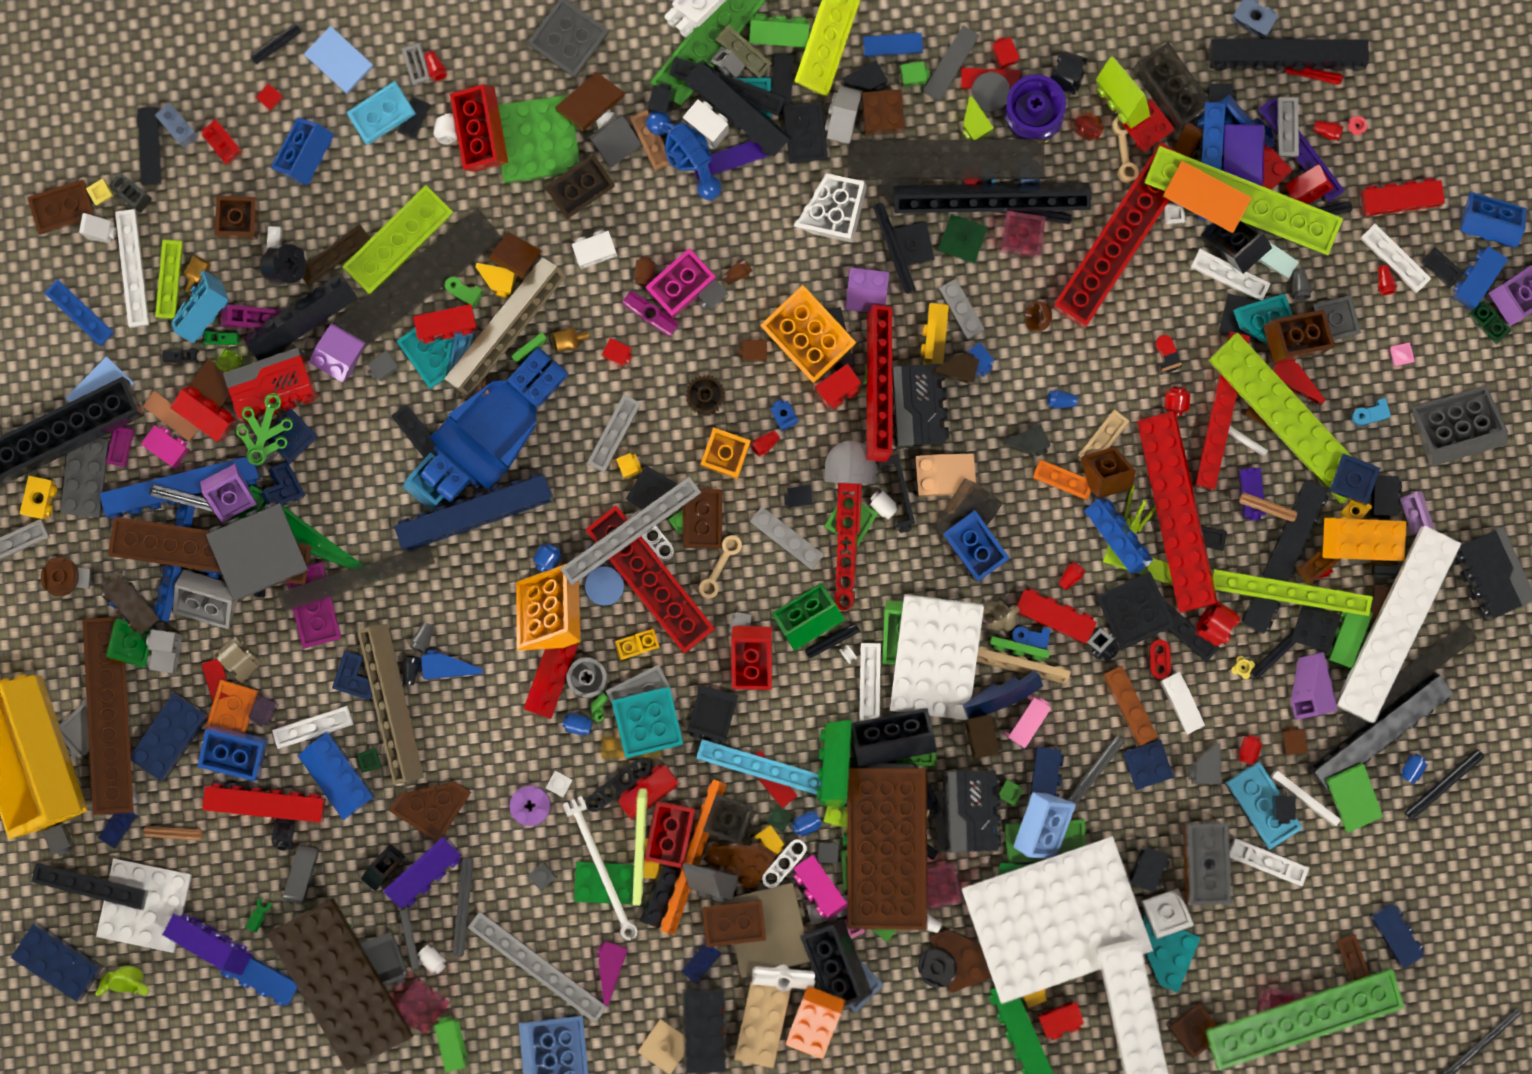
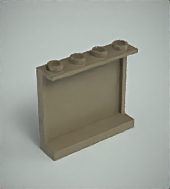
M793 882L736 896L732 900L724 899V904L762 900L766 940L734 944L741 978L752 976L755 966L776 968L779 965H787L789 967L810 962L800 937L808 933L809 930L807 925H803L802 917H805L803 906H798L797 898L800 897L798 885L794 886Z

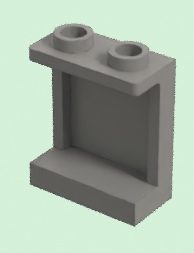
M87 697L81 702L82 705L59 725L65 744L68 746L69 754L74 758L78 757L80 759H83L90 753Z

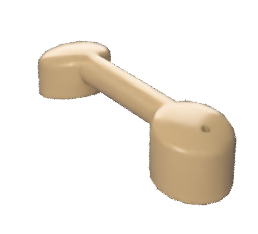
M1117 116L1112 122V131L1119 138L1122 162L1117 175L1122 182L1131 183L1138 177L1139 169L1135 164L1129 163L1126 139L1128 132Z
M730 535L722 540V555L709 579H704L699 583L698 591L702 597L709 599L718 594L719 588L716 580L729 556L737 554L742 547V542L737 536Z

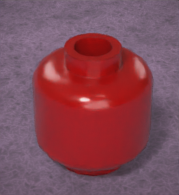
M1170 387V390L1165 393V410L1169 412L1176 411L1177 416H1183V412H1187L1190 409V393L1184 387Z

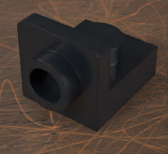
M275 819L271 838L274 848L280 851L293 850L295 820Z

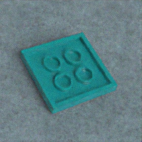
M670 686L611 700L625 759L683 745Z

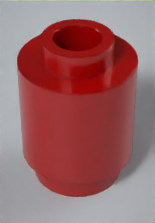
M1249 735L1248 738L1244 737L1238 754L1240 756L1239 761L1254 766L1263 745L1260 742L1261 738Z

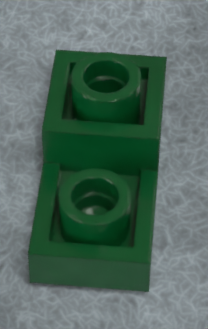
M1484 301L1469 313L1473 321L1496 345L1511 332V328Z

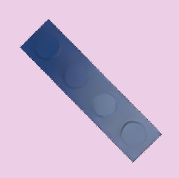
M251 957L242 976L220 970L222 976L229 979L232 977L236 978L241 986L246 988L251 986L257 989V994L263 997L268 995L274 998L273 1002L282 1007L290 1005L298 991V987L292 977Z

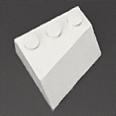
M826 173L809 204L806 205L802 215L794 224V227L815 235L853 243L867 185L864 181Z

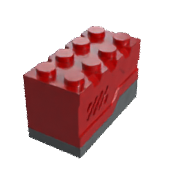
M299 348L223 373L237 417L243 422L248 423L242 416V410L247 406L254 409V416L257 421H259L258 417L265 415L267 408L265 406V397L269 393H276L281 398V405L278 409L274 410L273 416L277 415V411L280 409H285V411L295 409L296 404L301 402L304 405L315 402V398L319 397L305 354ZM272 397L269 401L275 403L277 399ZM247 410L244 414L250 416L252 412Z

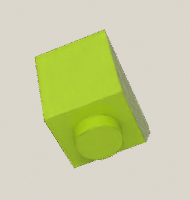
M971 96L967 103L962 134L967 142L971 141L974 145L992 133L994 127Z

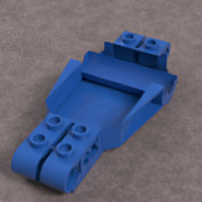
M538 347L507 381H492L449 413V417L443 422L442 426L429 437L436 444L433 450L438 455L423 470L420 477L433 488L443 480L436 491L449 502H452L469 483L477 489L482 484L487 490H490L508 471L537 425L536 411L562 384L569 373L556 361L549 366L552 358Z

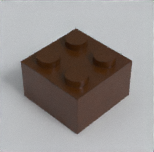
M901 89L862 93L865 136L904 133L905 125Z
M216 196L215 236L219 239L258 240L260 201L256 197Z

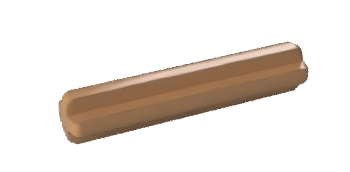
M1242 493L1239 500L1241 504L1294 522L1297 517V512L1247 493Z
M145 826L144 836L202 840L203 830Z

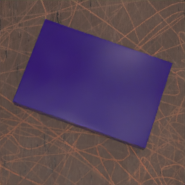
M1224 124L1225 172L1257 185L1264 184L1265 125Z

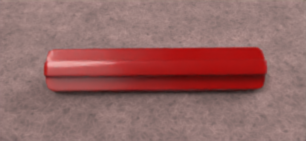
M1293 68L1285 69V72L1288 74L1340 85L1343 79L1342 74L1325 70L1314 71L1313 68H1305L1302 71H1295Z

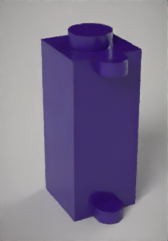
M1248 468L1238 471L1241 495L1242 493H1247L1264 500L1261 468ZM1242 504L1243 518H1249V521L1261 520V517L1266 515V512Z

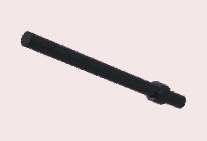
M1517 1008L1512 1011L1452 1066L1439 1074H1455L1522 1015Z

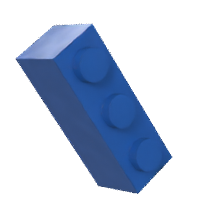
M1490 246L1484 250H1479L1475 256L1476 263L1474 266L1470 265L1464 273L1465 279L1463 282L1459 281L1453 289L1455 294L1452 298L1470 310L1477 307L1508 261V258Z

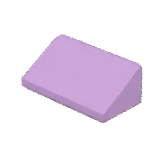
M1422 491L1399 498L1411 535L1417 534L1420 527L1423 526L1434 529Z

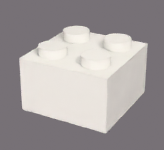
M697 100L683 116L684 124L703 135L707 144L715 150L729 133L728 120L720 113L718 115L712 111V106L706 101L701 102Z

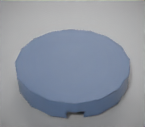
M607 566L598 567L587 576L585 582V590L589 599L602 606L612 605L617 602L623 595L625 588L620 573L614 568Z

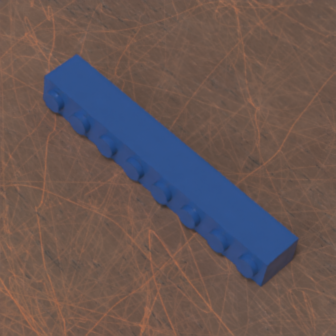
M247 457L102 492L100 497L104 515L114 520V517L123 518V514L126 513L131 515L140 514L142 509L156 510L162 508L161 505L169 503V506L180 504L150 496L149 491L153 484L196 496L203 495L200 482L233 464H236L248 486L256 485L257 481L262 480L259 467L249 463Z

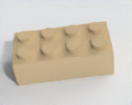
M751 980L734 1060L774 1068L790 990L780 991L776 986L754 985Z

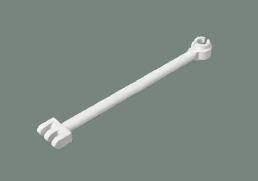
M582 796L577 797L579 806L574 799L570 800L572 809H570L567 802L563 803L567 817L574 814L621 923V937L625 940L634 939L637 935V928L630 924L583 817L581 811L587 809ZM626 929L630 930V936L625 935Z

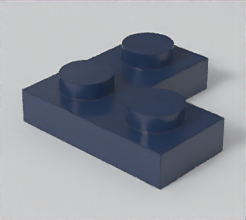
M288 462L270 468L269 472L277 486L262 491L261 495L267 505L276 502V504L284 506L305 497V493Z
M344 651L332 689L370 701L372 691L369 679L358 676L364 657Z

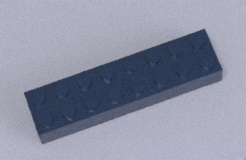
M540 473L529 476L530 480L524 482L522 480L514 481L507 488H503V486L492 489V493L487 495L484 492L474 495L472 500L466 501L462 499L454 502L452 507L445 505L436 508V512L428 514V512L416 515L417 519L409 520L407 518L400 520L398 525L394 526L400 547L407 552L553 502L555 499L548 479Z

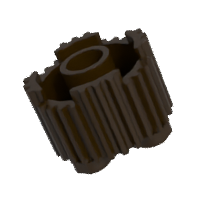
M705 375L703 377L699 376V378L696 377L695 380L692 379V383L689 382V386H687L685 395L690 409L694 413L697 412L698 415L701 414L706 417L716 414V411L719 412V408L722 409L725 401V391L720 381H717V378L714 379L713 376L709 377V375L707 377ZM709 392L710 398L703 400L701 393Z

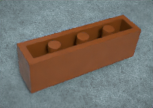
M1123 666L1103 674L1102 676L1137 745L1141 746L1157 738L1158 735Z

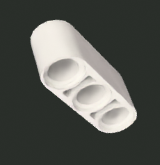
M640 511L635 512L632 515V517L638 514ZM657 526L642 535V538L661 560L668 561L674 556V548ZM650 531L658 533V538L655 541L648 540L647 535ZM663 546H668L671 549L668 556L660 555V549Z
M799 839L793 840L764 873L762 880L765 886L770 888L776 887L804 856L807 849L804 841ZM794 843H801L803 845L802 853L795 854L792 851ZM781 858H788L790 860V866L787 869L780 868L779 860ZM768 873L776 874L777 881L774 884L767 883L765 878Z

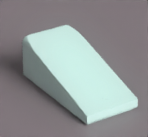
M1270 243L1272 249L1258 261L1289 279L1299 262Z

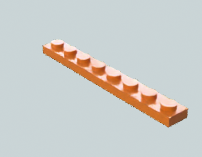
M713 779L712 783L708 786V795L706 801L701 806V816L694 826L695 833L693 839L688 844V853L684 863L699 866L727 786L726 783ZM681 868L680 877L675 882L674 894L669 899L667 914L661 922V931L673 935L676 934L691 890L689 889L683 868Z

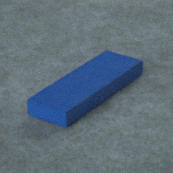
M922 33L863 37L865 58L923 53Z

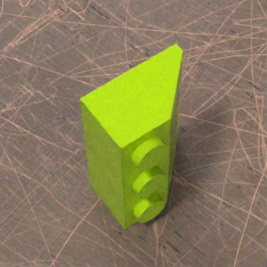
M1113 56L1110 57L1096 78L1098 86L1096 91L1101 98L1105 97L1107 99V104L1112 111L1116 110L1120 121L1133 128L1150 117L1146 95Z

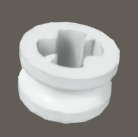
M847 644L845 649L839 650L849 664L852 659H857Z

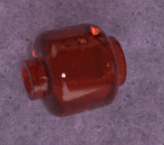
M1090 112L1078 115L1074 122L1076 126L1075 133L1087 141L1097 140L1104 130L1102 119Z

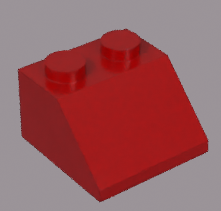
M1074 1000L1037 1015L1045 1037L1047 1039L1051 1038V1040L1062 1037V1033L1068 1030L1070 1033L1081 1029V1025L1084 1024L1079 1006Z

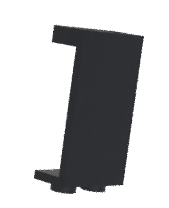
M895 454L891 455L886 462L878 461L879 470L895 467L908 521L895 524L894 530L905 533L911 531L915 525V520L899 456Z

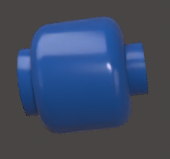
M548 542L546 545H540L533 557V561L537 564L535 568L542 572L556 568L562 559L561 550Z

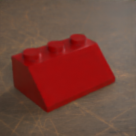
M659 764L651 770V776L647 779L645 776L635 783L637 787L631 791L627 789L620 795L621 799L618 802L631 820L637 819L639 789H647L648 810L655 805L656 801H660L681 784L667 765L661 766Z
M658 801L655 802L644 855L645 861L683 868L695 809Z

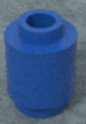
M570 712L569 716L565 715L562 727H566L565 732L582 736L584 734L589 735L593 720L588 719L587 716Z
M1417 753L1415 756L1410 755L1401 770V777L1413 784L1417 780L1419 781L1428 766L1425 763L1426 758Z
M814 811L793 819L794 824L791 825L796 836L800 834L801 837H804L818 830L822 823L818 814Z

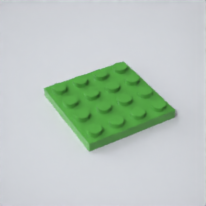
M569 95L498 105L508 163L501 165L504 183L563 175L580 163L575 125L559 114L555 108Z

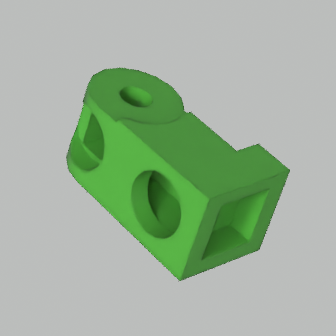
M449 277L445 282V288L450 295L467 305L471 304L473 309H475L484 294L481 288L475 285L472 290L465 286L457 277Z

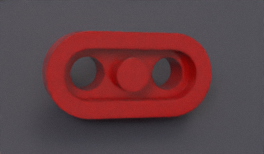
M1158 639L1152 642L1149 648L1150 672L1154 678L1164 679L1171 672L1170 646L1165 640ZM1157 646H1161L1163 648L1162 653L1156 652ZM1158 666L1163 667L1164 670L1162 673L1157 672Z

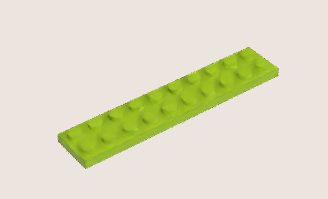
M1158 147L1145 179V184L1165 191L1180 162L1183 161L1252 197L1240 219L1241 222L1322 254L1329 255L1343 218L1164 147Z
M1235 333L1208 361L1327 489H1330L1341 455H1351L1240 334ZM1330 492L1341 504L1347 500L1345 497Z

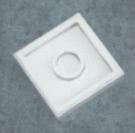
M1179 888L1141 902L1156 939L1194 925Z

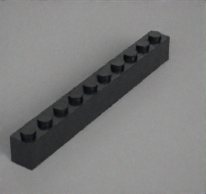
M1089 182L893 186L894 213L1091 210L1092 191Z

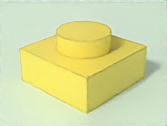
M101 179L86 188L96 206L114 197L105 179Z

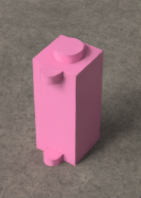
M1029 695L1027 699L1031 702L1010 734L1006 731L1003 733L1004 736L1023 749L1026 748L1051 709L1048 707L1049 702L1041 697L1036 699Z

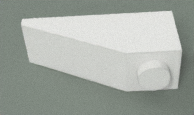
M1180 672L1160 681L1186 734L1188 735L1205 726Z

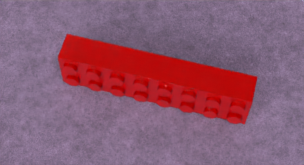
M615 505L585 530L594 542L597 543L628 521V519ZM639 537L609 559L684 654L715 631L712 624L642 537Z

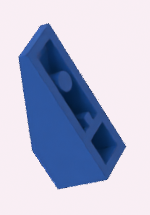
M438 650L426 651V655H421L423 679L425 680L485 674L481 668L441 653L438 654Z

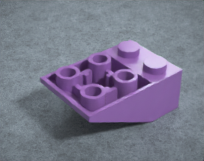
M1324 652L1298 658L1291 697L1295 720L1337 711L1336 699L1333 694L1332 682L1329 677Z

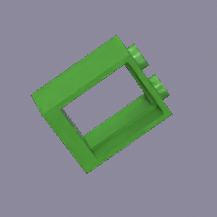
M452 1015L440 1018L438 1020L439 1023L435 1024L434 1027L445 1072L467 1067L469 1060L458 1018L453 1019Z

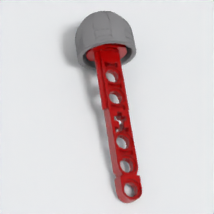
M845 441L837 444L831 449L825 462L824 481L838 482L836 532H838L836 586L838 590L835 591V604L842 611L851 609L855 603V591L852 590L856 583L858 533H860L862 484L876 483V461L867 460V446L857 441ZM845 491H846V492H855V494H854V495H853V494H847V495H845ZM848 497L854 500V506L851 509L844 505V501ZM846 517H850L853 520L851 528L844 526L843 522ZM847 537L849 541H852V545H848V551H852V554H842V551H846L847 548L846 544H843V540H846ZM844 557L851 559L852 563L849 568H845L842 565ZM844 576L848 577L851 581L850 586L847 588L841 584V579ZM847 596L850 603L848 607H843L840 604L841 597Z

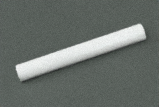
M1229 427V435L1264 457L1266 455L1267 449L1235 428Z

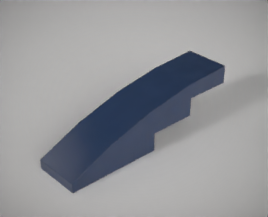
M1034 670L1020 681L1013 677L1000 687L995 683L963 705L966 717L972 719L984 716L1028 697L1043 687L1040 674Z

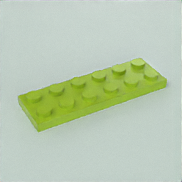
M425 185L342 267L371 295L454 213Z

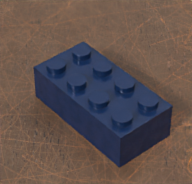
M173 693L131 754V761L158 780L166 781L207 722L209 714L180 694Z
M39 923L32 924L10 957L76 1002L84 998L104 966Z

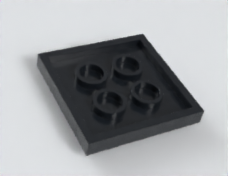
M1151 572L1096 596L1114 636L1118 639L1117 642L1121 650L1175 626V622Z

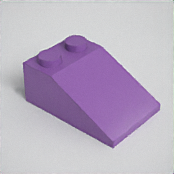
M1532 265L1489 292V295L1510 326L1532 313Z

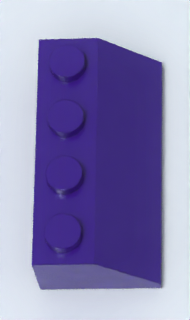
M442 837L383 892L401 909L405 906L410 908L417 901L415 899L416 896L420 893L424 895L432 888L430 884L435 879L440 881L447 874L445 872L450 866L454 868L461 862L460 857L463 854L448 837Z

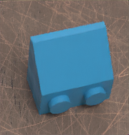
M430 452L405 480L402 488L433 512L445 498L436 491L443 480L433 488L420 477L423 470L436 457Z

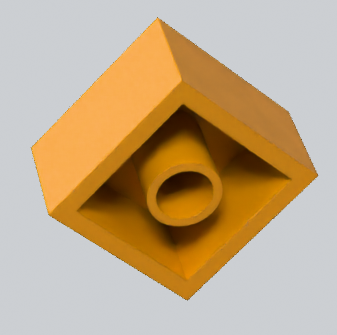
M713 427L700 466L738 480L751 445V440Z

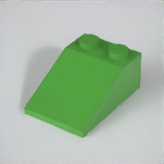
M886 600L882 664H896L904 601Z

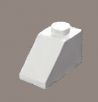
M83 213L79 233L89 240L111 243V240L116 235V227L109 220Z

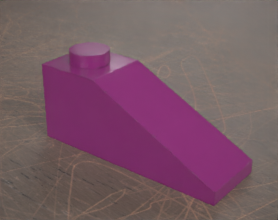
M226 305L225 308L221 309L220 327L258 329L266 321L278 316L282 310Z
M605 941L604 944L600 943L596 954L600 956L598 963L605 1006H608L629 949L609 941Z

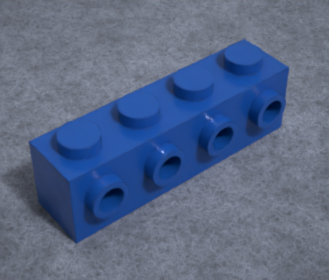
M1098 498L1084 510L1130 573H1139L1154 561L1149 551L1140 543L1137 535L1128 527L1126 520L1117 512L1114 504L1108 498Z

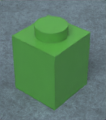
M924 61L900 66L903 88L926 85L927 79L930 78L929 68L925 67Z

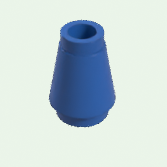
M1056 389L1048 393V407L1057 409L1077 406V395Z

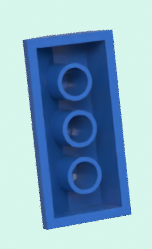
M325 733L298 755L343 820L376 797L331 733Z

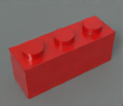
M471 304L413 316L417 338L424 344L433 343L438 338H443V340L452 339L454 335L461 333L462 336L471 335L474 333L473 331L478 330Z
M192 386L181 389L171 406L173 411L216 442L226 438L236 421L229 411L218 407L214 400L204 397L197 388Z

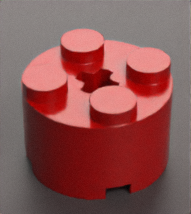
M1218 601V604L1212 605L1213 607L1210 610L1205 609L1196 625V628L1199 630L1195 631V634L1214 646H1218L1221 643L1226 644L1231 638V630L1238 625L1241 619L1237 612Z

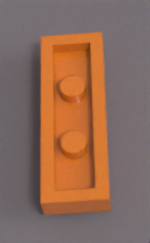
M1041 459L1039 460L1032 477L1033 479L1088 500L1091 489L1085 477Z

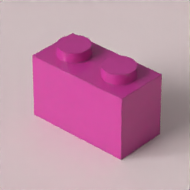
M154 425L141 445L171 467L177 469L190 451L185 447L187 443L179 437L175 440L170 436L171 431L164 426L159 428Z

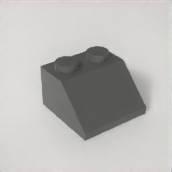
M1211 744L1192 763V768H1188V779L1192 780V784H1221V744Z
M683 863V870L689 889L696 890V895L708 897V894H710L712 899L722 902L724 898L732 900L738 876Z

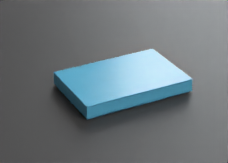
M396 81L346 112L367 146L416 114Z

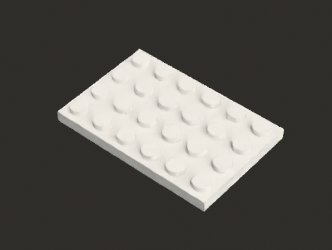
M904 594L890 711L910 712L928 708L929 716L961 720L968 719L963 705L972 698L984 604Z

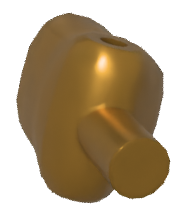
M196 255L192 256L189 265L184 271V276L188 279L184 291L192 293V287L195 284H199L203 278L200 275L202 270L209 271L211 266L209 261Z
M572 327L552 332L551 338L555 352L577 349L579 347L578 341L589 339L588 331L576 333Z

